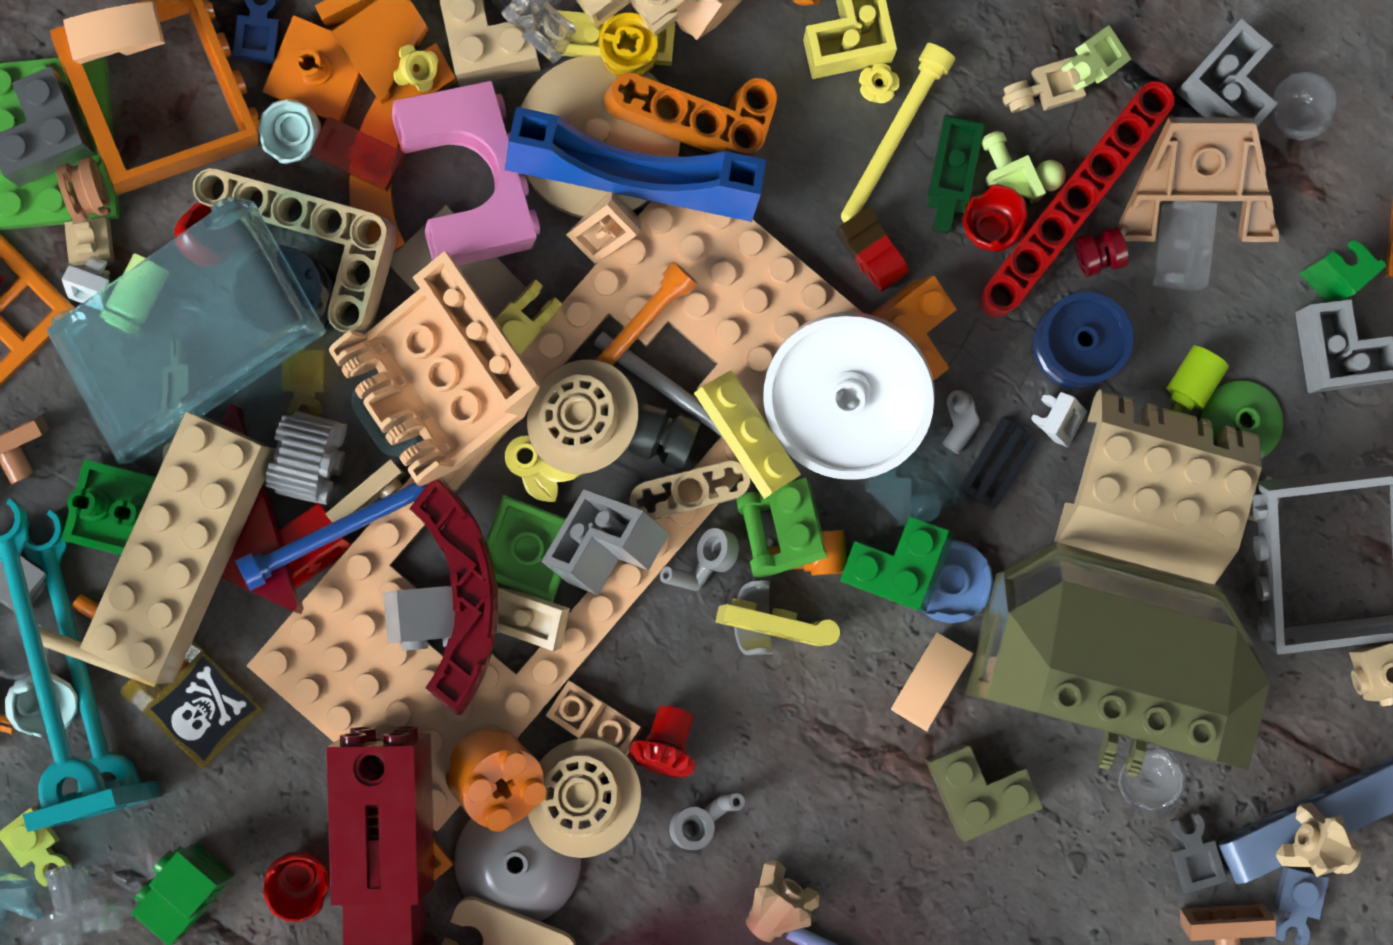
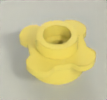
M412 45L402 46L399 50L401 60L399 68L394 72V80L399 85H414L421 92L430 90L433 86L432 80L437 71L438 58L436 54L432 51H417ZM417 64L419 66L418 72L413 71V65Z

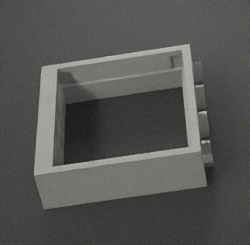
M1393 465L1258 481L1256 495H1252L1253 501L1251 504L1252 515L1255 520H1258V536L1253 538V550L1256 560L1260 561V576H1257L1255 579V590L1258 600L1262 602L1263 615L1258 617L1257 628L1260 640L1264 641L1277 655L1393 641V615L1284 628L1278 498L1390 485L1393 559Z

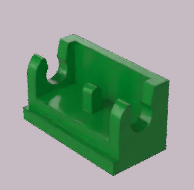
M1351 240L1347 243V246L1357 256L1355 265H1347L1343 257L1332 251L1317 262L1307 265L1299 274L1327 303L1342 301L1356 294L1387 264L1382 259L1377 261L1361 243Z

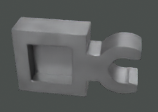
M1195 812L1190 814L1193 827L1186 833L1182 832L1177 819L1169 820L1171 834L1180 840L1182 845L1181 848L1171 850L1182 890L1185 893L1227 882L1216 842L1213 839L1202 841L1201 836L1204 833L1205 824L1200 814Z

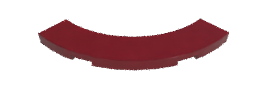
M438 478L427 484L409 508L429 529L440 550L445 554L451 572L453 611H455L452 636L448 639L445 652L435 674L425 688L456 715H462L475 696L492 655L499 611L498 586L490 550L479 524L458 494L445 481Z

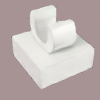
M90 256L84 270L69 265L62 277L68 298L103 311L105 309L108 310V302L112 296V290L108 280L110 272L104 270L107 261Z
M1060 392L1057 400L1053 396L1043 395L1041 400L1052 409L1048 417L1041 418L1033 414L1031 419L1054 442L1069 447L1087 410L1075 397Z

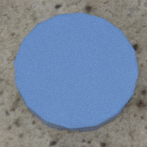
M957 540L952 541L925 613L931 619L945 623L967 621L980 613L990 600L994 585L991 566L986 558L971 544Z

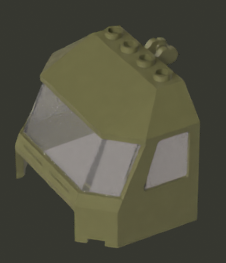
M1059 542L1045 544L994 574V585L982 620L964 690L965 695L1018 707L1105 731L1097 762L1098 768L1109 770L1112 767L1116 758L1118 735L1132 738L1125 762L1126 775L1135 778L1140 774L1143 766L1146 742L1195 755L1200 759L1249 770L1270 681L1263 671L1250 635L1221 586Z

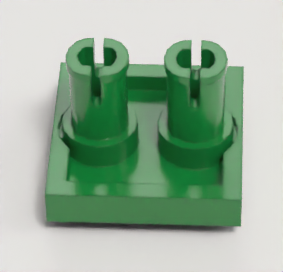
M84 459L76 489L70 493L67 499L69 514L61 540L121 556L156 477Z

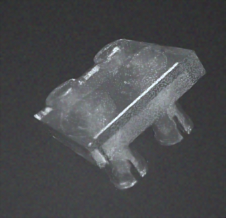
M65 865L44 873L55 910L51 912V915L21 925L20 927L25 943L76 945L83 941L82 934L93 931L103 934L123 927L122 919L133 916L131 912L134 908L131 898L108 895L93 898L86 869L81 867L72 870L71 866Z

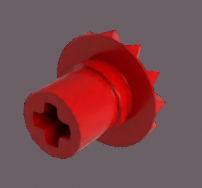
M667 705L659 706L651 732L647 735L646 741L632 742L628 756L637 766L644 767L647 771H653L659 775H668L672 778L689 777L694 772L696 761L686 754V744L694 716L680 708Z

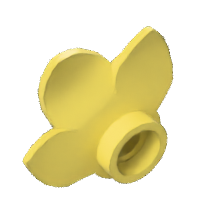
M519 436L513 439L505 450V462L509 470L515 475L522 477L526 491L540 501L555 502L558 495L557 482L574 480L582 475L561 472L549 466L538 456L529 436ZM522 449H530L533 452V459L528 464H522L518 461V453Z

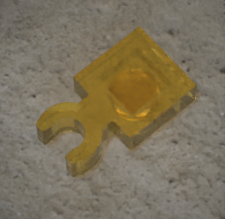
M282 349V391H294V399L287 406V416L291 417L295 412H298L301 404H305L310 409V415L321 417L322 408L319 401L315 398V392L327 391V349Z

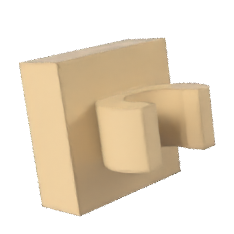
M93 218L80 223H75L74 221L64 222L68 260L71 265H84L90 256L104 261H115L111 224L108 218Z

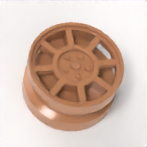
M91 156L80 159L79 164L75 166L66 163L56 167L57 180L64 203L75 223L87 221L89 215L95 213L99 217L111 213L110 207L105 208V206L110 205V199L103 176L97 163Z

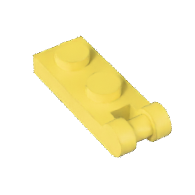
M732 599L731 605L719 606L715 623L812 646L834 644L840 636L839 626L832 620L816 621L809 624L797 621V613L773 608L771 615L756 611V603L741 599Z

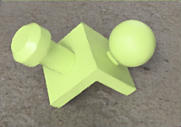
M994 131L983 137L981 145L984 151L990 152L997 167L984 180L988 188L995 184L1014 188L1022 197L1029 199L1030 203L1033 204L1042 198L1046 193L1045 190L1054 191L1063 185L1066 179V172L1063 165L1058 161H1043L1035 170L1029 155L1012 162L1004 144L1007 141L1004 132Z

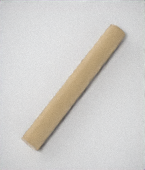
M38 626L43 647L152 687L155 686V684L80 649L82 642Z

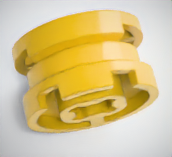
M627 12L615 15L601 29L599 35L601 59L605 67L612 74L619 77L621 74L634 72V74L643 76L652 69L658 56L657 35L653 34L639 14Z

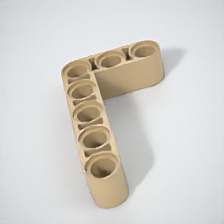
M208 168L196 175L193 181V193L196 199L206 206L345 245L328 307L329 322L340 332L352 330L363 333L373 326L397 242L398 232L390 219L218 169ZM221 179L224 184V191L218 199H215L212 194V187L217 180ZM260 190L263 195L262 205L257 210H253L250 204L252 194ZM299 201L302 205V214L298 220L292 222L289 216V209L294 202ZM338 211L341 215L342 223L336 232L331 233L328 228V219L330 215ZM377 222L381 228V236L376 243L370 244L366 237L367 230L370 225ZM366 263L370 269V277L365 284L360 285L356 279V270L361 264ZM354 303L358 307L359 318L356 323L349 325L345 319V311L350 304Z

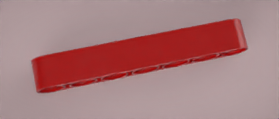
M1158 81L1146 83L1122 110L982 289L979 295V304L986 315L992 318L1005 317L1025 298L1169 114L1174 105V95L1168 85ZM1143 97L1155 99L1159 104V112L1148 111L1143 105ZM1118 129L1130 130L1134 135L1135 143L1132 145L1123 143L1118 137ZM1101 160L1109 166L1110 176L1101 177L1097 175L1093 170L1092 161ZM1077 192L1081 194L1085 200V208L1076 209L1068 203L1067 193ZM1046 223L1055 225L1059 229L1060 240L1050 241L1046 239L1042 233V225ZM1025 255L1030 257L1034 261L1035 272L1031 274L1021 272L1016 264L1017 256ZM1001 287L1009 293L1010 303L1008 306H999L993 302L991 298L992 288Z

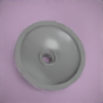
M555 810L556 816L559 815L558 810ZM528 815L500 832L491 831L488 827L476 823L471 818L458 839L454 866L456 879L464 897H479L541 921L557 912L570 898L579 879L581 858L562 855L545 845L533 830ZM567 820V826H566V827L571 829L572 826L570 825V823H569L568 820ZM516 856L522 859L524 867L521 871L514 872L509 868L508 860L511 857Z

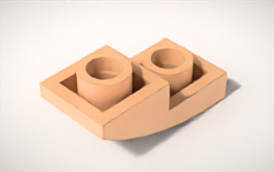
M152 1L106 8L63 20L72 59L79 64L117 52L127 56L165 44L156 5Z
M937 632L901 690L891 710L923 730L928 731L969 663L973 653Z
M569 680L546 714L549 719L579 739L592 738L605 741L617 747L626 756L629 753L631 743L638 739L644 729Z

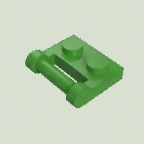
M806 477L788 483L765 499L760 492H747L736 499L738 511L744 515L753 555L750 565L754 577H768L828 558L811 484ZM767 509L772 511L781 553L769 555L760 515L761 511Z

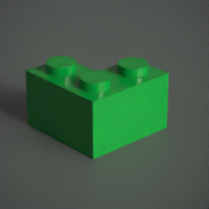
M909 516L894 556L854 541L840 581L926 613L955 534Z
M198 843L186 848L179 846L174 852L169 850L154 866L152 870L157 875L154 879L149 880L137 893L135 899L139 904L131 914L166 945H173L180 941L235 875Z

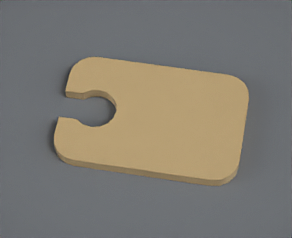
M468 896L460 900L450 921L462 927L472 926L478 929L483 937L482 945H576L574 938L563 930L475 896ZM446 937L442 942V945H459L456 941Z

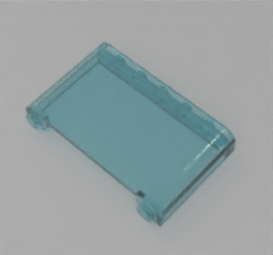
M226 197L219 200L211 207L212 212L74 310L61 312L52 318V325L48 328L47 334L119 464L135 462L175 435L185 412L201 416L205 415L327 333L253 201L235 200L234 197Z

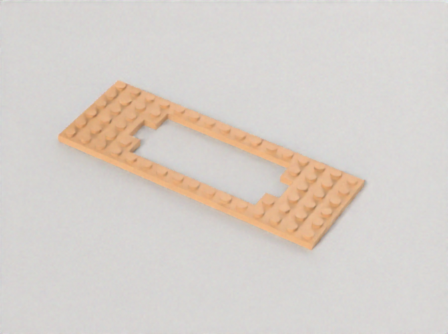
M651 201L638 215L641 219V231L634 238L598 261L564 300L555 314L540 328L542 331L519 355L540 385L550 373L571 360L608 316L625 328L662 287L660 284L664 278L662 273L674 261L697 281L698 285L688 296L682 295L678 300L674 298L637 340L647 347L665 325L669 323L717 364L697 387V390L732 370L769 426L764 408V384L771 361L785 339L797 328L817 317L838 312H863L753 219L752 222ZM509 430L460 469L440 478L456 492ZM720 437L694 469L725 461L739 462L725 439ZM732 469L724 470V478L712 481V473L703 474L709 485V499L718 497L714 488L728 486L729 490H731L742 475H734ZM412 476L401 489L415 483ZM685 479L678 486L677 492L682 501L694 503L701 498L703 490L697 480ZM670 495L667 499L668 509L676 508L677 505L673 501L672 495ZM414 502L370 523L302 601L304 607L302 614L293 612L247 664V667L333 742L340 739L341 734L350 733V728L375 727L376 734L392 733V728L416 726L418 727V733H431L433 829L439 831L460 806V803L452 795L446 784V771L449 773L452 762L450 756L456 745L469 734L482 729L500 732L505 730L512 733L518 739L718 504L654 520L669 533V536L649 571L618 559L600 593L596 595L587 592L569 613L561 649L552 651L540 647L517 674L492 653L484 678L462 715H456L425 688L435 674L443 654L429 642L426 649L403 651L402 642L388 644L383 593L396 590L418 589L392 567L393 563L426 527L409 509ZM376 756L378 763L384 767V763L381 760V758Z

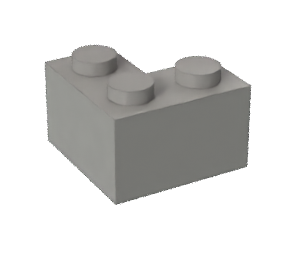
M1241 18L1180 86L1176 93L1204 118H1253L1258 127L1278 103L1246 76L1273 45Z
M1352 299L1312 304L1295 312L1308 394L1393 382V336L1358 341Z
M583 489L541 562L567 583L598 595L618 559L649 571L669 533L643 510Z

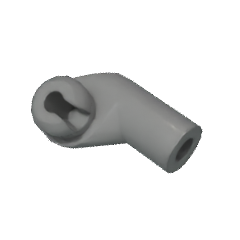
M955 390L947 398V406L953 428L942 444L959 455L978 428L980 420L972 396L962 390Z

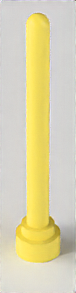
M932 43L926 44L919 57L921 63L918 68L921 72L843 209L841 219L844 223L862 211L934 80H940L941 76L947 75L951 69L955 57L944 48Z

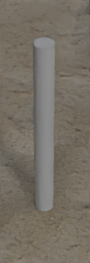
M602 332L594 345L601 351H604L614 339L605 332ZM629 349L617 360L622 366L723 437L696 397Z

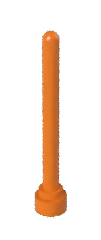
M673 261L662 273L664 276L660 282L662 287L596 360L613 366L674 298L678 300L682 295L688 296L698 285L697 281Z

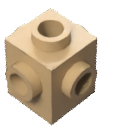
M1393 641L1380 642L1350 651L1349 654L1354 670L1351 672V678L1357 693L1363 695L1364 700L1380 701L1381 706L1393 705Z

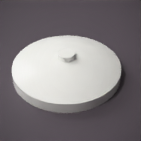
M838 312L827 314L808 321L797 328L777 350L769 366L764 384L766 417L772 432L784 450L804 467L824 476L838 479L869 478L885 473L901 464L922 442L929 428L934 409L933 377L929 364L920 348L904 331L894 324L865 313Z

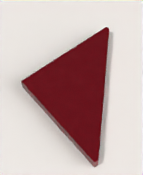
M230 403L221 424L248 436L243 421L244 413L242 408ZM263 485L221 578L248 591L250 590L235 560L249 553L252 556L259 553L265 556L283 547L275 525L277 520L271 500ZM290 563L271 571L272 576L265 579L266 584L251 591L293 612L302 614L304 609L302 601L298 599L292 578L294 575Z

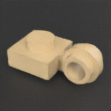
M1073 57L1035 68L1031 72L1035 86L1029 87L1027 80L1005 87V96L1002 98L1005 107H1010L1011 113L1023 111L1035 105L1033 98L1039 96L1044 111L1082 100L1086 96L1084 88L1076 91L1073 87L1080 81L1079 72L1074 68L1063 72L1061 69L1063 64Z

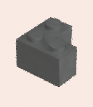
M48 67L12 82L27 122L0 132V169L5 178L21 187L56 172V167L66 163L74 165L79 163L80 159L96 156L68 84L52 67Z

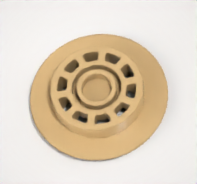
M578 360L567 363L554 370L541 382L540 388L528 409L527 429L531 444L545 463L561 472L586 474L603 469L617 460L633 439L638 423L637 397L629 380L622 372L610 364L597 360ZM604 393L605 397L599 399L597 395ZM604 408H608V416H604ZM605 424L601 432L598 433V430L600 429L601 425ZM592 437L591 441L584 442V439ZM569 438L574 439V445L569 444Z
M581 738L560 744L541 759L539 764L543 770L546 796L528 814L530 824L540 840L552 850L575 858L600 855L619 844L633 827L641 803L639 778L629 758L610 743L598 739ZM592 765L597 766L593 773L588 771ZM607 776L609 783L604 785L601 778ZM607 793H611L610 804L606 803ZM556 808H557V810L559 811V815H558V816H556V814H555ZM602 810H606L605 815L599 820L597 816ZM567 819L573 821L571 829L566 827ZM590 821L591 827L584 828L583 822Z

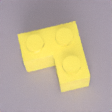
M836 0L840 19L806 26L803 41L812 79L873 67L874 64L892 63L897 51L886 0Z

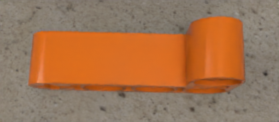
M625 73L617 77L606 89L603 103L608 113L617 119L714 154L727 151L751 156L765 142L777 103V93L774 86L766 79L754 78L733 94L729 107L726 108L641 75ZM622 89L629 91L628 98L631 100L629 103L623 101L624 94L620 92ZM747 92L758 96L761 102L760 110L754 109L748 104L746 99ZM646 96L649 97L647 102L643 101ZM657 102H664L671 107L673 112L672 119H664L659 115L656 108ZM697 116L704 117L709 121L711 125L710 134H705L697 128ZM736 130L746 134L749 140L748 148H742L736 143L734 138Z

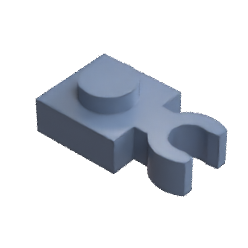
M1283 866L1274 907L1284 910L1285 914L1283 918L1276 922V936L1274 938L1284 941L1286 931L1290 927H1296L1297 937L1295 943L1298 945L1308 944L1310 930L1306 925L1307 917L1320 920L1329 878L1324 876L1316 877L1313 873Z

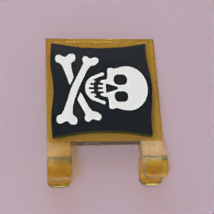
M193 639L185 656V659L190 663L177 675L174 683H169L156 697L153 696L143 683L133 679L122 687L121 694L147 715L201 769H204L263 707Z

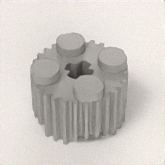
M295 412L291 417L282 415L274 438L278 440L274 464L269 463L266 471V487L275 489L276 494L327 505L333 490V481H330L332 475L340 476L344 465L345 452L338 449L343 445L347 424L301 412Z

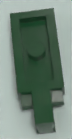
M944 115L927 194V197H929L927 207L936 209L932 231L949 234L954 213L964 214L966 205L970 201L985 127L983 122Z

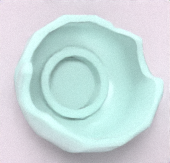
M285 99L272 103L261 115L258 132L264 152L274 157L279 163L288 164L306 160L317 150L322 137L321 123L309 106L298 100Z
M51 673L66 729L77 713L78 696L70 683ZM28 674L15 681L14 686L10 687L5 699L6 717L16 730L29 735L43 737L44 733H46V728L31 674Z

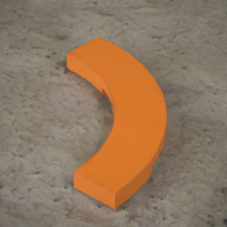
M437 43L424 50L425 52H434L438 58L437 71L432 80V88L426 92H421L414 85H399L394 81L389 89V99L381 104L376 97L361 125L351 159L349 178L350 207L386 217L394 223L398 232L394 253L405 245V241L396 220L392 196V176L400 149L391 116L393 104L396 100L444 91L457 82ZM417 64L413 65L414 72L419 71ZM377 222L369 226L366 234L368 242L374 244L381 236V228Z

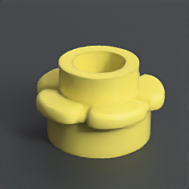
M884 63L874 64L871 68L866 67L859 77L861 94L868 101L875 103L890 101L894 97V91L898 90L900 84L898 75L891 71L889 65ZM880 79L882 80L883 85L877 86L875 84V81Z

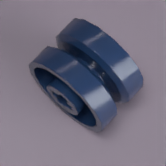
M1077 292L1059 300L1037 322L1032 336V354L1040 372L1053 384L1069 390L1089 389L1115 376L1128 362L1134 345L1133 326L1125 310L1112 298L1096 292ZM1078 339H1086L1088 346L1084 347L1080 345Z

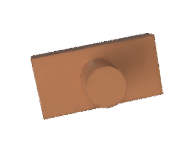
M42 415L0 434V464L11 484L34 473L20 445L43 435L49 430Z
M1264 904L1180 908V925L1190 941L1215 940V945H1241V938L1276 936V919Z

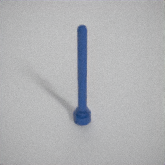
M415 482L265 556H262L261 553L252 556L249 553L235 560L249 590L252 591L266 584L265 579L272 576L271 571L414 502L427 484L418 486Z

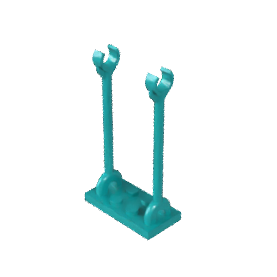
M9 498L6 504L12 508L15 521L10 531L0 536V560L6 575L54 762L42 773L38 784L41 809L23 814L27 832L85 820L161 797L157 781L141 783L139 774L129 759L124 755L109 752L86 662L66 655L92 753V758L89 760L72 756L20 559L22 549L24 548L28 559L37 563L47 575L45 579L60 634L80 641L60 568L62 557L67 550V542L61 540L66 523L58 512L49 510L47 515L52 518L55 524V532L48 543L37 546L29 537L28 528L30 522L27 521V513L23 505L17 500ZM110 772L116 776L117 780L104 783L102 775ZM69 777L75 778L78 783V792L63 795V782Z

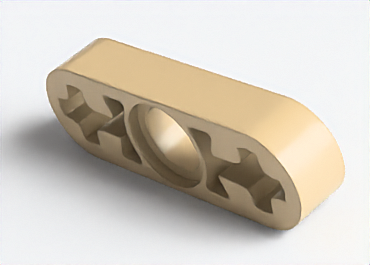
M725 461L643 482L632 491L630 505L631 507L643 510L653 520L738 499L746 493L750 485V477L741 463ZM732 469L734 475H742L743 481L737 484V491L730 492L728 486L717 487L714 490L718 497L709 499V485L703 474L712 473V481L724 478V470ZM685 479L697 480L702 486V496L694 503H686L678 496V486ZM672 484L671 495L677 505L676 508L668 509V500L655 504L656 511L653 513H648L645 507L638 508L637 501L643 498L642 491L651 490L652 495L657 496L666 493L662 485Z

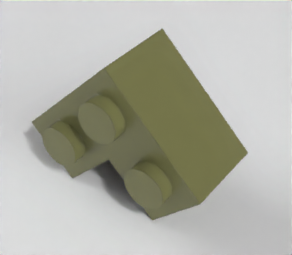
M965 743L925 759L956 835L964 842L1043 809L1026 768L1017 765L984 779L970 745Z

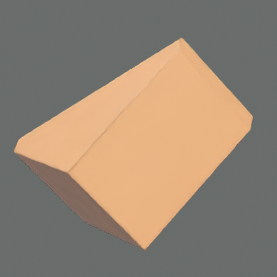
M609 192L566 235L596 264L601 258L603 259L634 238L641 231V219L616 193Z

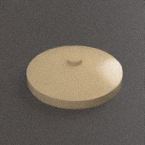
M576 57L553 67L533 85L522 103L521 108L558 115L576 129L612 146L643 154L679 157V141L617 119L608 113L603 103L604 93L617 76L605 67L601 57ZM650 72L643 75V77L659 82ZM622 89L620 92L624 94L623 101L629 103L631 101L628 98L629 91ZM646 96L643 101L647 102L649 97ZM657 102L656 108L659 115L664 119H672L673 112L671 107L664 102ZM525 175L534 190L547 203L561 212L581 219L609 193ZM617 194L634 212L651 202Z

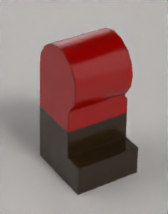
M869 205L840 225L836 236L863 274L865 273L872 284L880 292H883L909 274V269L899 251L878 223L879 219Z

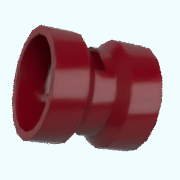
M1118 227L1104 230L1100 236L1092 237L1088 234L1075 239L1077 261L1081 272L1086 278L1100 274L1101 270L1110 267L1113 270L1128 266L1127 246L1123 234Z

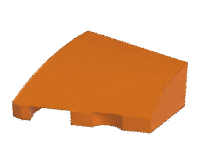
M376 0L331 31V33L354 64L363 80L380 103L383 104L390 97L389 89L395 81L394 72L399 68L401 60L399 56L400 48L404 45H412L414 47L420 45L428 31V27L410 0Z

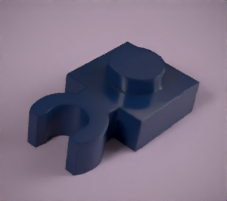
M245 0L250 10V16L237 15L232 55L235 60L274 64L278 54L281 23L279 19H270V16L274 15L278 10L279 0H268L264 5L255 4L256 0Z

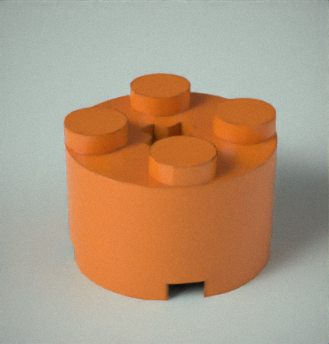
M482 729L466 736L453 749L450 756L452 762L449 773L446 771V784L452 795L476 823L488 827L491 831L500 832L525 818L536 805L544 800L546 796L544 775L536 758L512 733L505 730L500 732Z

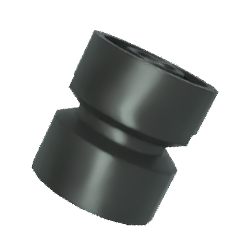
M646 401L639 416L635 434L629 444L628 452L649 460L656 455L660 458L662 465L683 472L701 421L683 414H678L674 418L670 417L667 408Z

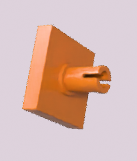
M293 15L262 92L278 100H298L309 106L317 116L342 126L361 75L334 39L331 30Z

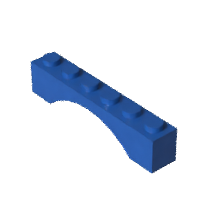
M516 107L508 142L505 170L752 222L761 196L766 160L727 151L690 157L656 156L637 153L597 140L576 129L558 115Z

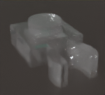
M512 0L514 3H510L502 11L504 18L510 23L521 24L525 27L522 38L555 63L564 55L577 27L546 1L538 7L534 0Z

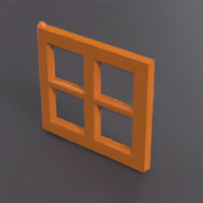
M0 234V258L19 276L0 296V313L28 286L52 309L25 338L0 315V340L11 350L0 361L1 387L71 317L75 318L78 312Z

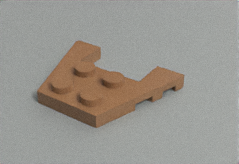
M1168 117L1117 226L1122 232L1125 241L1155 242L1161 201H1243L1238 237L1241 242H1279V232L1275 224L1272 197L1268 190L1265 175L1266 168L1258 129L1253 118Z

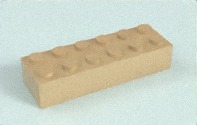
M185 412L80 649L153 684L174 683L267 476L268 464L274 460L275 448L209 418Z

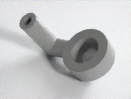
M718 528L707 530L699 540L697 546L699 563L693 572L664 567L660 573L661 582L692 591L700 590L713 571L725 572L734 565L739 553V544L736 536L729 531Z
M738 793L724 794L716 798L704 809L687 807L677 811L672 817L669 827L673 842L685 850L704 848L711 842L714 836V822L727 811L741 810L745 805L744 797ZM687 821H692L696 828L695 833L691 837L687 836L683 830L684 824Z

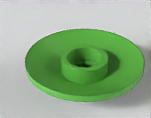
M1233 381L1218 387L1200 414V419L1211 421L1214 446L1218 444L1217 441L1221 429L1227 425L1234 427L1236 431L1241 429L1257 434L1259 436L1261 458L1268 455L1276 447L1283 431V413L1277 399L1265 387L1250 381ZM1242 413H1247L1252 418V425L1249 428H1245L1240 424L1239 418Z

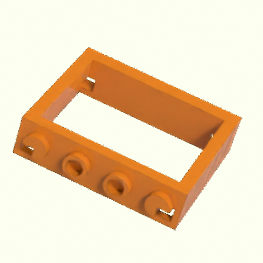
M140 0L134 3L154 2L160 23L188 13L190 14L239 132L127 171L83 65L72 59L65 26L49 30L58 58L116 196L258 147V127L260 123L258 113L255 107L247 108L242 96L247 93L245 82L239 69L232 71L226 57L231 56V50L224 33L216 34L211 20L216 19L209 0Z

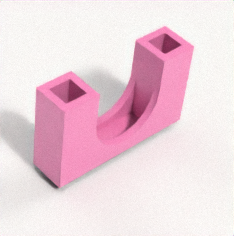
M492 81L394 101L391 116L402 154L442 145H460L475 151L483 157L494 177V193L481 206L472 210L427 220L424 233L432 261L443 251H447L457 266L532 249L537 238L536 235L540 234L539 220L535 210L528 209L525 196L529 194V188L525 174L505 170L511 132L506 133L503 118H506L505 103L500 93L495 94Z

